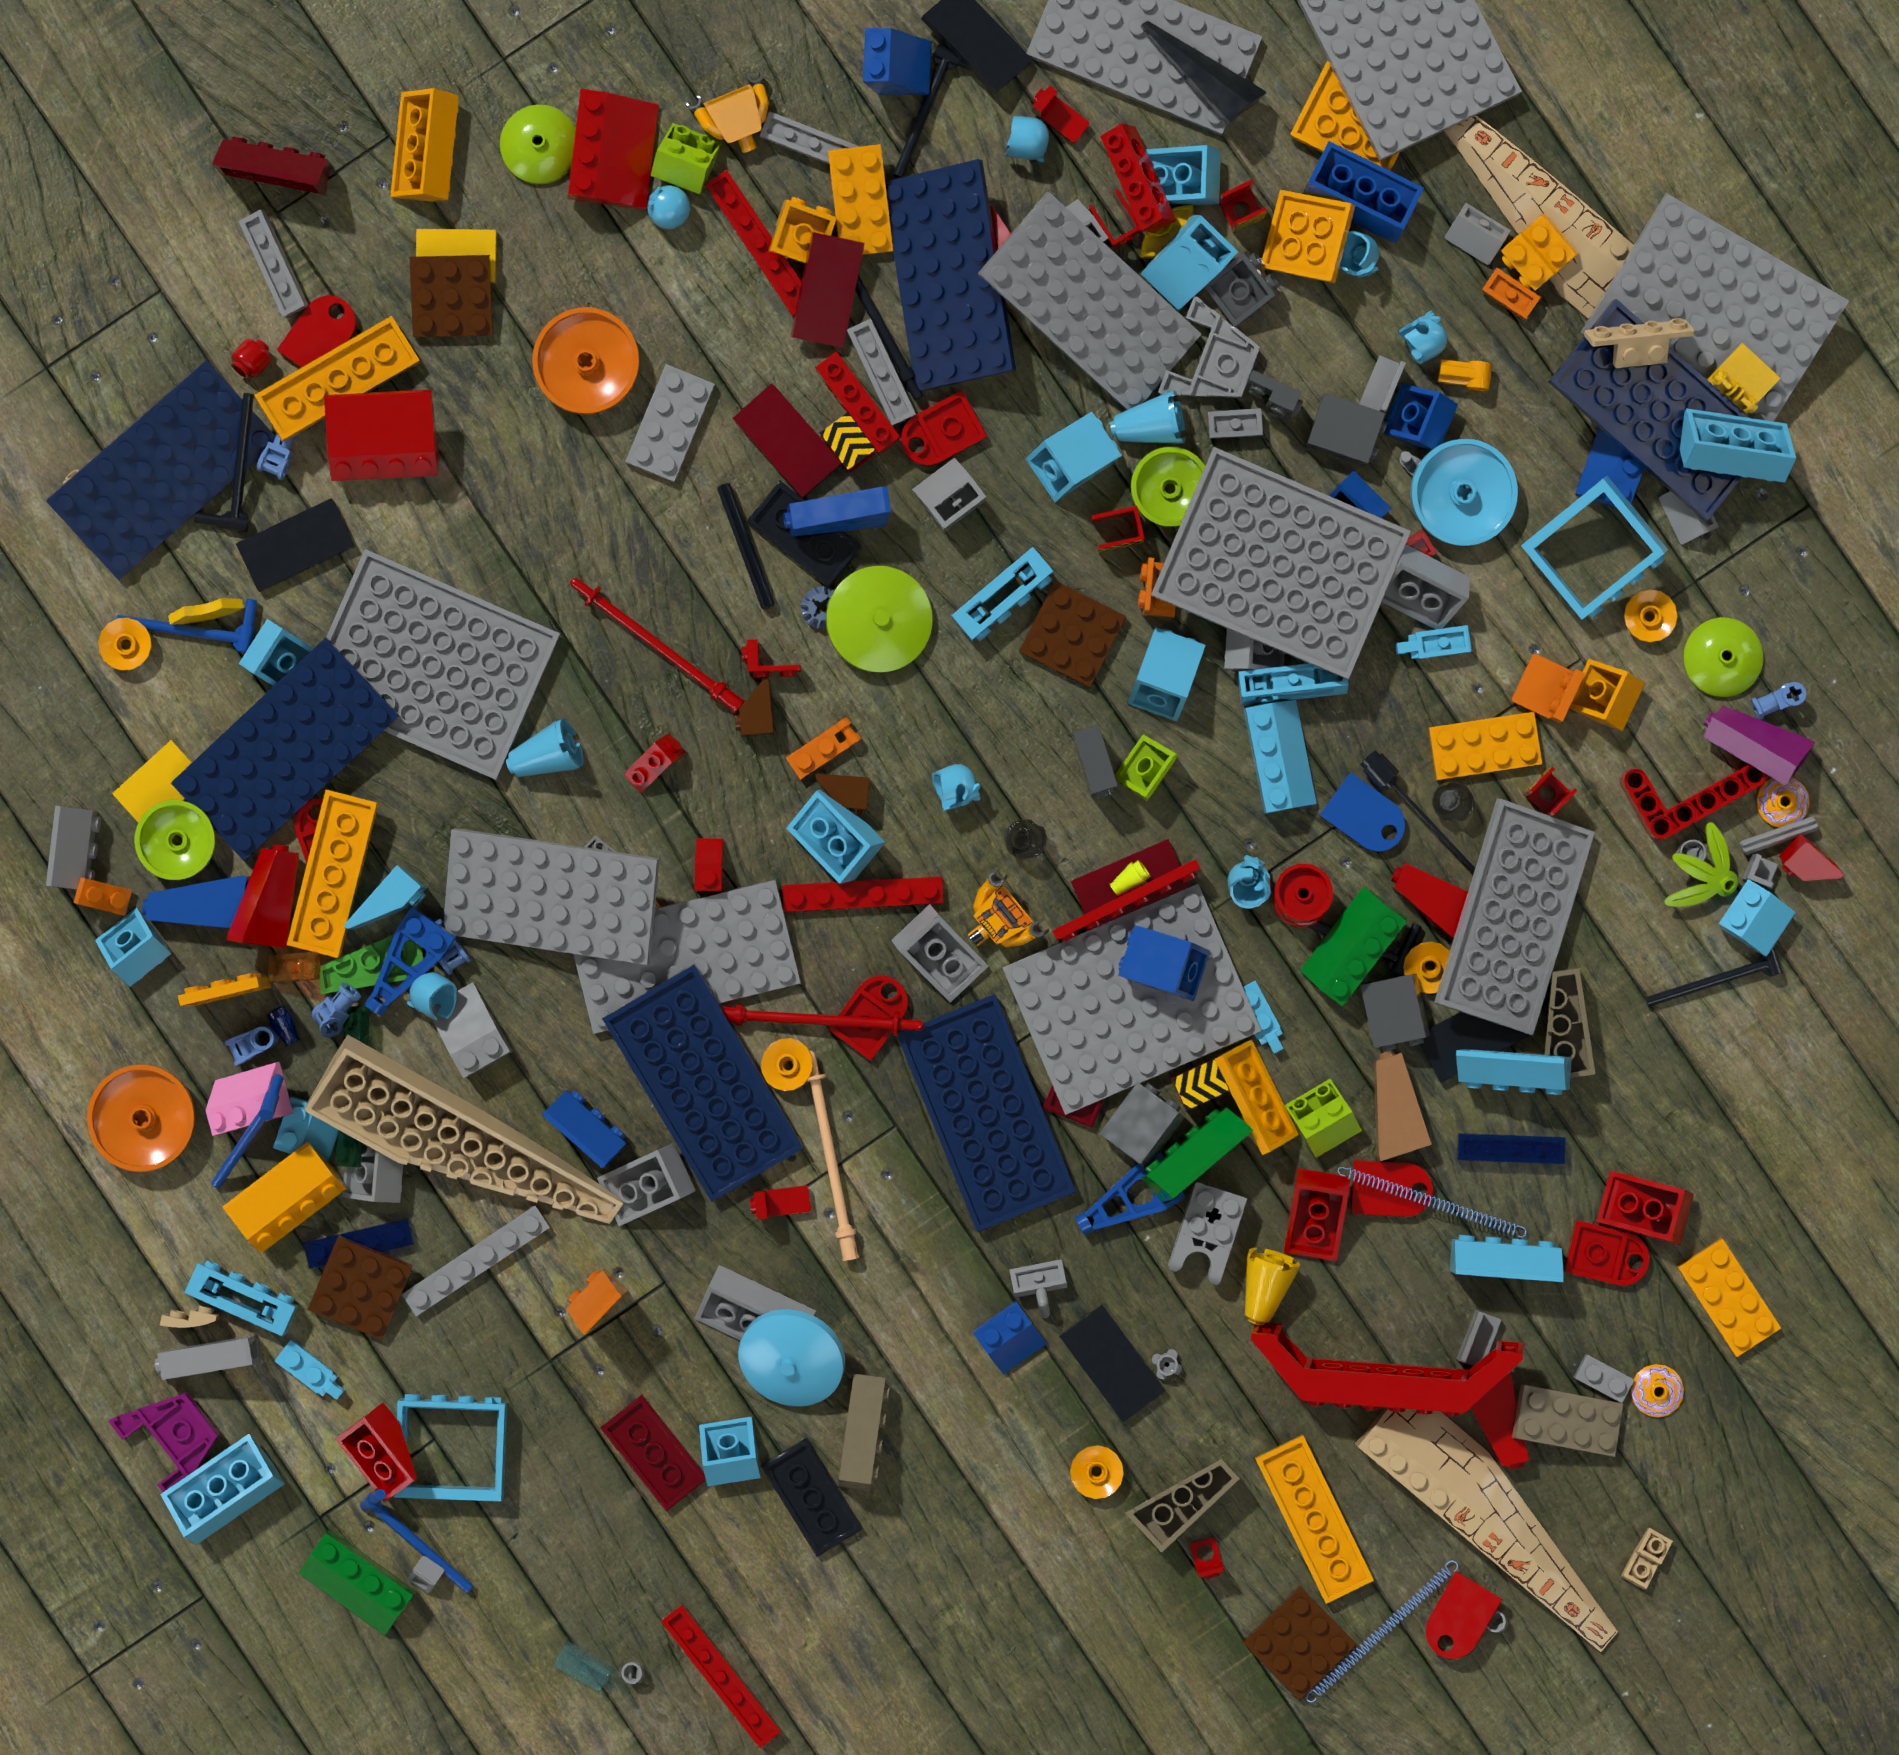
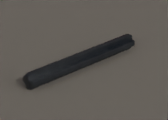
M722 484L717 487L723 507L762 609H768L775 604L731 484Z

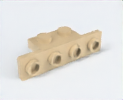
M1674 318L1666 322L1647 321L1645 324H1621L1619 327L1610 328L1598 326L1591 330H1585L1584 336L1594 347L1614 345L1612 364L1615 368L1667 363L1669 339L1694 336L1695 330L1687 320Z

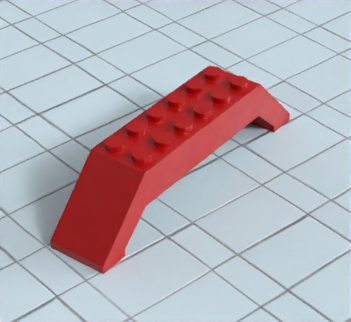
M1255 1324L1251 1332V1341L1302 1401H1308L1309 1405L1323 1406L1324 1403H1335V1406L1339 1408L1362 1405V1409L1377 1410L1378 1407H1388L1389 1411L1405 1412V1409H1414L1419 1414H1432V1411H1440L1445 1416L1453 1417L1459 1416V1413L1467 1412L1523 1360L1524 1342L1497 1340L1496 1348L1469 1370L1308 1358L1282 1331L1283 1324Z

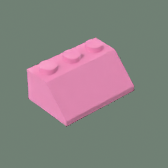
M280 1062L215 1080L206 1107L212 1136L248 1127L261 1108L265 1093L269 1090L273 1076L275 1074L283 1076ZM283 1080L279 1092V1101L273 1119L293 1114L285 1080Z

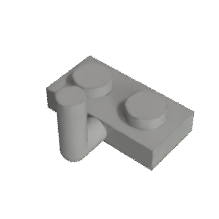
M1062 1259L1009 1269L1015 1298L1036 1294L1040 1316L1048 1318L1050 1316L1047 1291L1067 1288Z

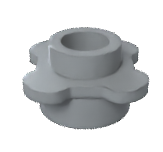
M1169 1349L1167 1353L1153 1355L1152 1362L1156 1364V1375L1159 1379H1165L1172 1374L1179 1375L1181 1373L1182 1367L1177 1362L1178 1354L1175 1350ZM1165 1362H1169L1168 1367L1164 1365Z

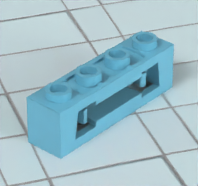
M1032 547L951 615V618L971 642L976 638L980 642L992 632L989 629L990 626L996 621L1001 624L1012 615L1009 610L1016 604L1022 607L1032 598L1029 593L1037 587L1042 590L1052 581L1050 576L1053 574V570ZM1026 563L1028 564V567L1021 571L1018 576L1024 583L1033 575L1036 578L1026 586L1021 585L990 612L991 616L983 623H978L979 620L986 616V612L981 607L971 615L968 614L979 603L984 605L1015 578V573Z
M1312 664L1239 671L1238 674L1241 706L1347 694L1349 685L1347 679Z
M206 1260L205 1263H197L184 1293L280 1336L287 1334L299 1307L298 1304L293 1303V1297L281 1292L279 1295H275L269 1292L270 1287L259 1282H255L254 1285L244 1281L246 1278L244 1275L235 1271H231L230 1274L221 1271V1265L213 1261ZM213 1277L224 1282L223 1286L261 1303L267 1301L278 1306L277 1309L268 1304V1306L265 1305L262 1315L269 1316L274 1321L261 1316V1311L223 1294L216 1296L204 1289L206 1288L215 1294L216 1292L219 1293L222 1283L211 1280Z

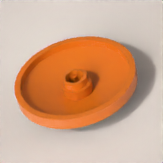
M591 307L570 309L549 321L536 340L532 357L536 381L546 397L559 408L582 415L607 411L623 401L636 382L640 364L638 347L628 327L613 314Z
M131 1065L114 1071L97 1086L88 1105L87 1127L95 1148L107 1161L129 1171H152L172 1163L185 1151L195 1129V1106L188 1089L174 1074L153 1065Z

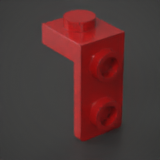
M1049 85L1045 91L1041 88L1032 99V102L1035 103L1032 112L1070 142L1076 143L1088 128L1089 121L1057 97L1058 91Z
M747 639V646H742V662H747L748 673H754V678H769V673H780V677H796V672H802L801 665L759 666L758 639Z
M668 733L654 742L624 773V776L639 793H642L669 766L681 759L687 752L681 747L680 742Z
M807 1185L756 1191L754 1192V1198H750L751 1214H756L758 1220L773 1216L810 1212L809 1188Z

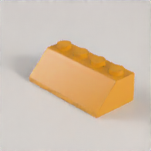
M435 88L401 92L390 197L429 202L448 200L459 95Z
M306 1142L222 1207L244 1237L262 1254L347 1188L336 1169L309 1142Z

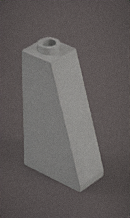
M257 1334L157 1353L158 1358L155 1359V1369L157 1374H161L162 1380L253 1365L261 1361Z

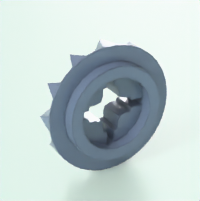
M825 586L814 587L804 595L801 602V614L810 626L826 629V613L821 612L814 617L817 607L812 601L815 600L822 603L827 598L830 599L834 591L833 589Z

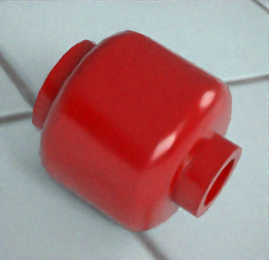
M245 339L231 355L232 368L243 378H257L271 362V357L268 353L269 347L260 339L256 341Z

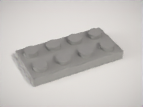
M665 364L625 462L675 483L715 384Z

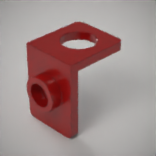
M1215 1537L1190 1543L1199 1577L1211 1579L1220 1576L1219 1572L1225 1571ZM1208 1545L1213 1549V1557L1210 1560L1204 1561L1198 1557V1550L1201 1546Z

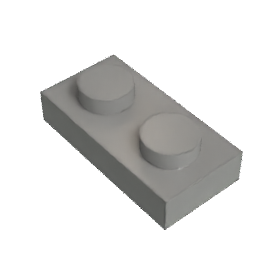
M1261 408L1212 411L1207 413L1209 440L1263 436Z
M1585 1354L1574 1375L1575 1379L1621 1403L1624 1401L1634 1381L1631 1377Z

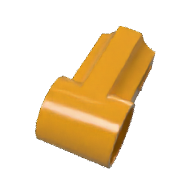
M1441 359L1438 383L1466 386V389L1473 391H1489L1493 364L1484 361H1469L1467 363Z

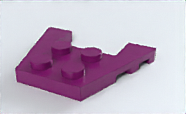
M188 1392L115 1416L108 1421L122 1440L145 1424L176 1464L178 1469L157 1484L162 1492H165L197 1470L220 1435Z

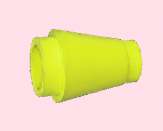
M1138 860L1135 863L1131 862L1110 886L1116 895L1120 897L1146 884L1151 876L1144 865Z

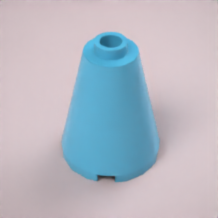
M1175 390L1166 392L1115 415L1114 421L1110 422L1113 437H1117L1120 442L1185 443L1186 437L1181 438L1180 435L1181 431H1185L1180 401L1175 402L1173 396L1178 395Z
M565 718L558 719L510 751L508 754L509 758L506 759L510 773H515L517 777L577 770L583 766L582 748L580 743L575 744L572 736L576 735L570 722Z

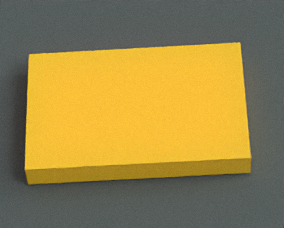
M416 229V256L490 255L491 284H496V230Z
M170 740L112 794L133 818L139 822L145 812L158 803L168 800H186L171 782L192 761L173 740Z

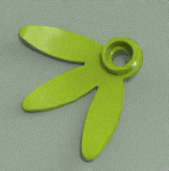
M1710 822L1706 825L1707 844L1715 866L1714 868L1705 861L1690 855L1675 853L1672 856L1674 862L1682 870L1706 883L1688 887L1669 895L1665 899L1667 906H1691L1713 897L1716 893L1724 897L1729 896L1737 889L1738 877L1729 870L1730 858L1727 844L1714 823Z

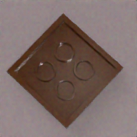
M490 255L409 257L413 337L493 335Z
M1055 580L1019 652L1090 688L1126 616Z
M338 1235L307 1310L382 1340L413 1265Z
M1300 1585L1242 1641L1299 1701L1356 1645V1642Z

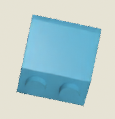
M267 619L239 664L274 686L314 648Z
M1748 879L1719 922V925L1723 931L1767 957L1796 912L1772 893Z
M137 907L95 940L111 970L129 987L141 980L145 974L171 955L162 937L150 922L145 920V916Z
M290 1097L293 1114L283 1117L273 1148L292 1154L306 1142H309L329 1162L340 1130L304 1111L308 1103L307 1100Z
M752 1416L699 1425L702 1464L707 1486L760 1478L759 1458Z

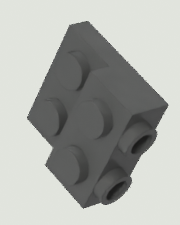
M1249 251L1243 252L1205 286V289L1234 327H1237L1280 294L1277 289L1280 286L1279 282L1272 274L1266 275L1261 268L1264 263L1255 252L1252 254Z
M1254 370L1245 386L1250 389L1248 393L1257 398L1263 399L1264 396L1268 397L1269 399L1265 406L1269 410L1268 414L1281 420L1284 417L1295 419L1303 403L1299 399L1302 392Z

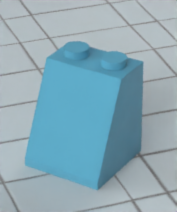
M1090 412L1044 440L1026 458V461L1053 501L1057 502L1108 468L1122 455L1117 444L1110 439L1104 430L1102 422L1096 418L1093 412Z
M1155 627L1127 704L1177 722L1188 697L1205 645L1199 643L1196 639L1174 634L1169 629Z

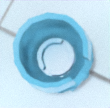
M1014 116L1011 134L1007 143L1009 148L1005 155L1044 162L1043 156L1047 151L1049 143V131L1046 125L1037 118Z
M671 185L658 186L649 196L648 214L652 222L659 228L675 229L687 220L690 213L689 198L679 187Z
M1349 231L1339 268L1348 274L1358 276V278L1370 276L1372 273L1377 272L1378 267H1376L1379 259V248L1376 241L1366 234Z
M1432 310L1427 312L1425 316L1417 318L1414 322L1398 330L1399 335L1407 342L1409 351L1418 364L1438 356L1447 344V333L1440 323L1441 318L1435 316Z
M953 764L932 773V782L936 793L942 801L943 811L967 805L972 800L978 801L981 799L979 793L981 785L976 782L974 773L967 766Z
M1245 855V861L1236 864L1231 869L1227 882L1229 893L1234 903L1241 908L1250 909L1260 906L1269 898L1271 883L1270 875L1264 867L1266 863L1257 857L1253 858Z
M426 972L412 983L409 992L411 1001H407V1005L437 1021L431 1007L435 1004H440L441 1008L437 1011V1015L448 1019L455 1009L457 987L439 973Z

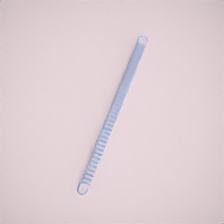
M1348 1168L1350 1169V1175L1348 1177V1180L1350 1179L1352 1172L1355 1171V1175L1353 1178L1354 1181L1357 1175L1356 1170L1354 1169L1351 1171V1168ZM1358 1171V1172H1359L1358 1183H1359V1181H1360V1178H1361L1362 1174H1364V1180H1363V1182H1362V1184H1364L1365 1179H1366V1177H1367L1369 1174H1367V1175L1365 1176V1173H1364V1172L1361 1174L1360 1171ZM1369 1175V1181H1368V1183H1367V1186L1369 1185V1182H1370L1371 1178L1373 1177V1178H1374L1373 1184H1372V1188H1373L1376 1179H1375L1374 1176H1371V1177H1370V1175ZM1377 1177V1178H1378V1185H1377L1376 1189H1378L1380 1182L1383 1180V1179L1379 1180V1177ZM1383 1180V1186H1382V1188H1381V1191L1383 1190V1187H1384L1385 1183L1388 1182V1180L1385 1181V1182H1384V1180ZM1391 1182L1392 1190L1390 1194H1392L1394 1187L1397 1185V1191L1395 1193V1196L1397 1195L1399 1188L1402 1187L1400 1197L1402 1196V1193L1406 1188L1405 1199L1407 1197V1193L1409 1192V1190H1411V1196L1409 1198V1200H1411L1412 1194L1416 1190L1412 1192L1411 1188L1408 1190L1407 1187L1403 1188L1402 1185L1398 1187V1184L1394 1185L1393 1182ZM1416 1191V1197H1415V1199H1414V1202L1416 1201V1198H1417L1418 1194L1420 1193V1194H1421L1420 1200H1419V1204H1420L1421 1198L1423 1197V1195H1422L1421 1192H1418V1193H1417V1191ZM1424 1193V1194H1425V1200H1424L1423 1205H1425L1426 1199L1430 1196V1195H1428V1196L1426 1197V1193ZM1430 1196L1428 1207L1430 1206L1431 1200L1435 1198V1196L1432 1198ZM1435 1198V1202H1434L1433 1208L1435 1207L1436 1201L1438 1200V1199H1436V1198ZM1438 1198V1199H1439V1205H1438L1437 1210H1439L1440 1204L1442 1203V1201H1444V1206H1443V1209H1442V1212H1443V1211H1444V1208H1445V1205H1446L1447 1203H1449V1201H1447V1202L1445 1203V1200L1440 1201V1198ZM1449 1203L1447 1213L1449 1212L1450 1206L1453 1204V1210L1451 1214L1453 1215L1455 1207L1458 1206V1211L1456 1213V1216H1458L1461 1207L1459 1208L1458 1204L1454 1205V1203ZM1463 1207L1461 1218L1463 1217L1464 1211L1467 1209V1215L1465 1219L1468 1218L1469 1212L1472 1211V1216L1470 1218V1221H1472L1474 1215L1473 1210H1468V1208L1464 1209ZM1477 1212V1217H1476V1219H1475V1223L1477 1222L1478 1216H1479L1480 1214H1481L1482 1216H1481V1220H1480V1223H1479V1224L1482 1223V1219H1483V1217L1486 1215V1221H1485V1223H1484V1226H1486L1487 1220H1488V1218L1491 1217V1216H1488V1217H1487V1214H1484V1215H1483L1482 1213H1479V1214H1478V1212ZM1491 1217V1222H1490V1224H1489V1228L1491 1227V1224H1492V1221H1493L1492 1217ZM1494 1217L1496 1221H1495V1225H1494L1493 1229H1495L1497 1222L1500 1220V1225H1499L1498 1231H1499L1500 1228H1501V1224H1502L1503 1222H1505V1226H1504L1503 1232H1504L1505 1229H1506V1225L1509 1223L1510 1226H1509V1229H1508V1232H1507L1508 1234H1509V1232H1510V1229H1511L1512 1225H1514V1230H1513L1512 1236L1514 1235L1515 1229H1516L1517 1227H1521V1228H1523V1229L1525 1230V1235H1524V1236H1519V1235H1518V1237H1521V1238H1522V1237H1525V1236H1526V1229H1525L1524 1227L1519 1226V1225H1517V1226L1515 1227V1224H1514V1223L1511 1225L1510 1222L1506 1223L1505 1220L1501 1222V1219H1498V1220H1497L1496 1217Z
M1452 1560L1445 1564V1568L1448 1572L1441 1568V1571L1445 1576H1443L1440 1572H1437L1441 1580L1434 1575V1578L1437 1581V1583L1434 1580L1430 1579L1431 1583L1435 1587L1434 1589H1436L1434 1583L1440 1586L1438 1580L1444 1583V1580L1441 1576H1443L1445 1579H1448L1444 1572L1451 1576V1573L1446 1567V1565L1450 1562L1456 1563L1457 1567L1454 1570L1455 1572L1458 1569L1457 1562ZM1426 1582L1429 1589L1423 1586L1425 1592L1419 1589V1592L1422 1596H1420L1418 1593H1415L1419 1600H1417L1414 1596H1411L1415 1604L1408 1599V1602L1411 1605V1607L1408 1604L1404 1603L1407 1610L1400 1606L1403 1613L1399 1610H1397L1399 1616L1393 1613L1396 1620H1394L1392 1617H1389L1393 1624L1386 1620V1623L1389 1626V1628L1382 1623V1626L1385 1629V1631L1380 1627H1378V1629H1381L1386 1634H1388L1386 1628L1392 1631L1390 1625L1396 1627L1393 1621L1399 1624V1621L1396 1617H1398L1400 1620H1403L1400 1613L1403 1616L1407 1617L1404 1610L1410 1614L1411 1612L1408 1609V1607L1414 1610L1412 1604L1418 1607L1416 1601L1422 1603L1418 1596L1425 1600V1597L1422 1594V1592L1426 1596H1429L1426 1589L1429 1592L1433 1593L1432 1589L1428 1585L1429 1583ZM1345 1658L1347 1663L1350 1662L1352 1665H1355L1353 1660L1351 1662L1347 1658ZM1341 1661V1663L1345 1669H1343L1340 1665H1337L1339 1669L1341 1668L1345 1672H1347L1345 1666L1351 1669L1350 1664L1348 1663V1665H1346L1343 1661ZM1334 1668L1335 1672L1337 1671L1339 1674L1344 1676L1343 1672L1340 1673L1337 1669ZM1330 1672L1331 1675L1333 1674L1336 1678L1340 1679L1339 1675L1337 1677L1334 1673ZM1326 1675L1329 1681L1331 1679L1333 1682H1336L1335 1678L1333 1680L1331 1677ZM1322 1679V1680L1324 1681V1683L1326 1684V1686H1324L1321 1682H1319V1684H1320V1686L1322 1687L1323 1690H1321L1318 1686L1315 1685V1687H1316V1689L1318 1690L1319 1693H1320L1319 1690H1321L1323 1693H1325V1690H1324L1323 1686H1324L1326 1689H1329V1687H1328V1685H1327V1683H1326L1327 1681H1326L1325 1679ZM1311 1689V1691L1307 1694L1306 1699H1307L1308 1702H1314V1701H1315V1700H1313V1701H1309V1700H1308V1695L1312 1692L1313 1689Z

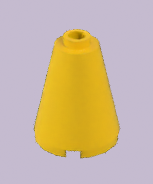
M1251 1248L1247 1254L1245 1315L1249 1317V1322L1256 1325H1264V1322H1270L1299 1271L1300 1263L1293 1264L1294 1258L1281 1252L1265 1249L1264 1253H1257L1258 1248Z

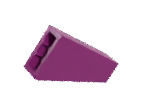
M1723 705L1716 713L1711 712L1704 723V726L1707 727L1703 735L1704 738L1785 786L1806 761L1815 744L1811 739Z

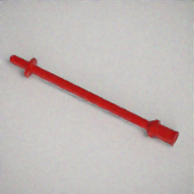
M578 578L570 580V585L587 598L584 605L587 607L592 603L597 605L710 691V695H712L711 699L720 701L733 711L734 714L738 712L745 700L728 689L724 681L722 683L713 681L599 595L602 589L600 586L593 590Z
M739 1004L736 1007L720 1006L729 1022L735 1023L736 1026H742V1023L746 1021L881 1028L893 1029L894 1036H898L899 1030L920 1031L924 1028L923 1021L900 1019L899 1012H895L894 1018L751 1011Z

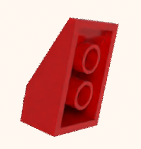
M1297 1168L1284 1253L1337 1261L1350 1189L1349 1176Z
M1610 1170L1596 1222L1680 1245L1694 1194L1684 1189Z
M384 1402L355 1422L335 1439L375 1491L378 1489L385 1491L386 1496L383 1502L389 1500L417 1479L400 1423Z

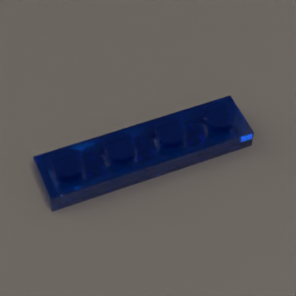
M1457 1133V1160L1565 1164L1566 1137Z
M409 1218L338 1234L379 1252L414 1244ZM338 1235L303 1243L309 1269L327 1264Z

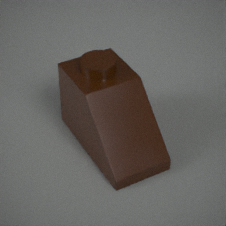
M769 679L763 680L739 708V715H735L736 731H741L742 737L774 734Z
M816 774V780L831 798L855 815H862V810H868L869 777Z

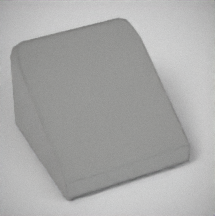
M422 1556L410 1573L408 1581L427 1594H430L442 1576L444 1569L426 1556Z

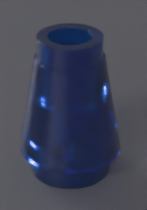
M282 1005L266 1014L269 1019L267 1021L268 1024L284 1042L285 1046L300 1040L291 1009L288 1010L286 1005Z

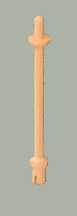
M809 1050L813 1057V1070L807 1082L811 1084L839 1224L835 1235L836 1238H839L842 1260L857 1259L859 1255L854 1234H857L856 1228H853L848 1220L820 1080L826 1078V1074L819 1075L815 1052Z

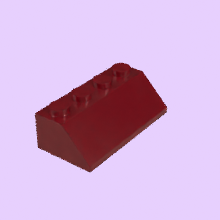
M234 136L231 140L223 139L213 160V166L221 175L325 195L331 169V163L328 159H325L323 154L310 152L309 156L299 154L298 149L284 147L283 150L273 149L272 144L258 142L257 145L248 144V140Z

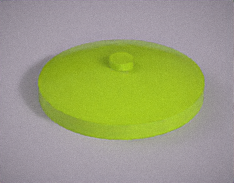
M871 566L850 574L835 588L827 605L826 628L831 644L846 662L863 671L884 673L906 666L922 652L931 634L932 610L925 591L914 578L896 568Z

